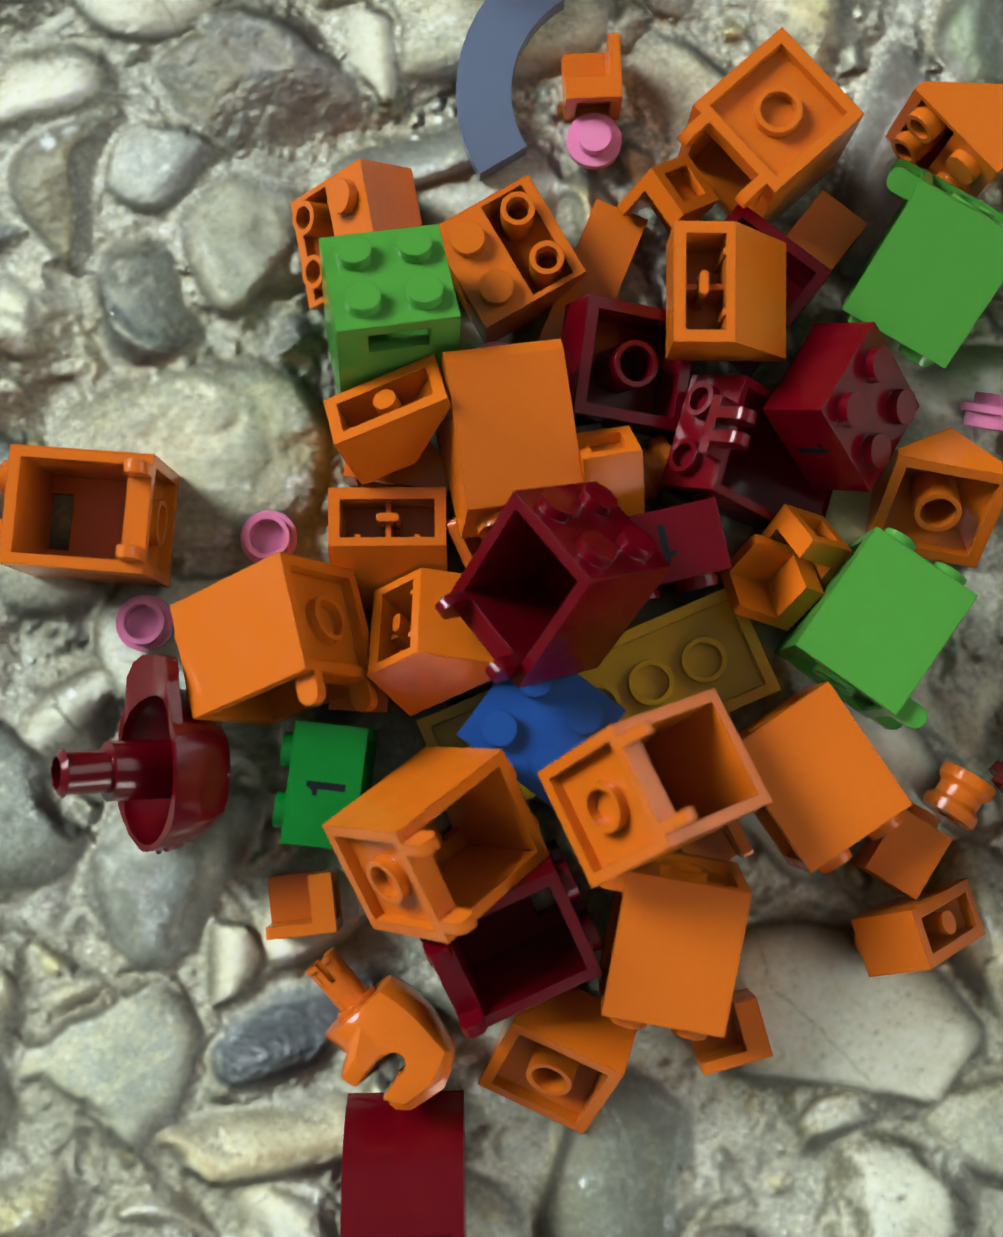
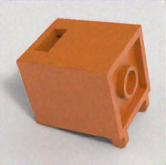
M781 27L693 104L687 126L677 138L682 143L678 157L688 153L720 199L716 204L727 216L739 204L743 209L749 207L768 223L772 224L834 169L861 121L864 112L788 32Z
M10 444L9 459L4 460L0 467V492L5 496L3 517L0 519V564L40 578L170 587L180 476L155 454ZM55 495L74 496L68 550L49 549Z
M279 551L170 605L175 629L174 636L179 649L186 684V696L190 704L192 719L272 727L347 694L350 695L352 706L357 711L371 712L377 706L378 696L375 683L367 676L370 634L353 569Z
M829 681L803 687L737 732L773 801L753 813L788 865L809 873H813L817 869H819L822 875L832 872L853 856L849 850L851 846L867 835L874 841L892 832L903 822L898 814L913 805Z
M715 688L613 723L537 772L591 888H595L690 845L773 802Z
M426 746L322 824L373 929L449 944L458 935H463L473 930L477 925L476 920L550 856L540 834L539 822L527 805L516 780V771L512 763L506 758L503 749ZM445 810L453 828L442 837L434 822V818Z
M674 851L599 885L603 889L613 890L604 947L599 965L603 973L598 976L601 1016L610 1017L614 1024L627 1029L640 1030L646 1028L647 1024L671 1028L670 1030L673 1034L688 1040H705L707 1035L725 1038L753 894L738 863Z

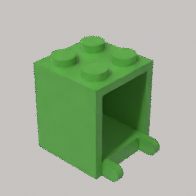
M899 159L892 164L886 183L891 192L904 198L850 286L842 310L851 314L847 320L849 323L875 322L880 332L901 343L898 348L899 352L916 364L929 367L931 362H934L946 368L1003 283V213L925 168L922 169L906 159Z
M439 224L318 238L326 335L337 394L432 354L435 355L440 366L443 352L460 350L461 315Z
M876 526L848 544L853 553L823 588L824 595L789 629L773 653L817 684L829 681L843 702L866 718L872 719L883 728L896 730L904 725L907 728L916 729L926 723L927 712L909 696L978 595L964 586L967 580L957 570L942 562H935L933 565L914 552L917 545L908 536L890 527L882 530Z

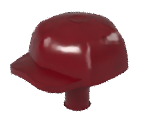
M142 655L133 662L126 680L125 705L120 720L118 741L104 742L100 750L65 751L61 748L51 764L52 785L61 798H64L66 795L101 794L106 802L117 801L127 832L137 845V848L142 852L155 851L156 854H161L162 851L168 852L169 850L178 849L183 846L184 842H194L221 818L229 796L231 755L226 733L220 722L192 719L186 690L179 689L177 659L170 655Z

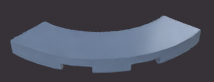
M485 0L467 32L457 69L456 103L462 142L479 181L527 154V145L519 131L512 106L514 70L519 56L522 55L532 36L552 16L564 9L565 0Z

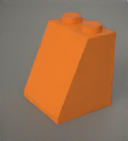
M561 338L442 353L440 369L451 407L435 431L461 539L480 537L484 540L514 490L584 482Z

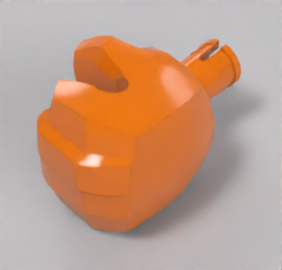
M332 947L324 953L322 959L316 960L305 973L315 981L340 1011L337 1014V1019L326 1031L325 1037L347 1054L341 1073L342 1079L356 1087L380 1059L389 1053H398L404 1058L405 1065L398 1070L384 1091L383 1099L389 1101V1104L394 1109L412 1110L445 1088L454 1064L456 1043L441 1016L419 990L393 975L386 976L374 986L371 984L366 987L337 953V949Z

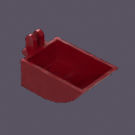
M692 375L660 483L661 486L692 502L716 497L720 515L762 530L766 529L784 504L826 517L833 490L811 488L762 409L773 393L771 390L747 375Z
M464 1090L440 1091L412 1110L394 1109L389 1104V1101L383 1099L384 1092L348 1093L342 1151L340 1237H467Z

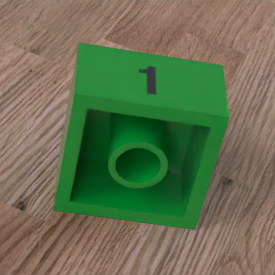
M295 720L294 732L285 731L281 746L280 766L289 768L286 792H277L272 817L273 828L281 829L280 843L333 849L322 824L372 787L378 730Z

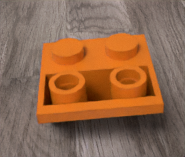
M922 81L913 90L885 137L891 142L892 150L899 159H906L922 169L925 168L979 199L1003 177V84Z
M359 158L290 203L309 309H324L318 238L422 226L411 168Z
M528 174L439 224L455 294L484 343L498 341L535 320L586 275L585 268Z
M674 220L666 245V360L784 362L786 360V242L736 221Z
M328 488L329 564L354 570L364 612H372L375 590L421 567L449 571V532L446 528V522L449 518L447 488Z
M421 567L374 591L367 676L409 716L441 704L483 683L492 681L485 670L494 659L461 617L443 619L435 609L437 602L452 591L462 573Z

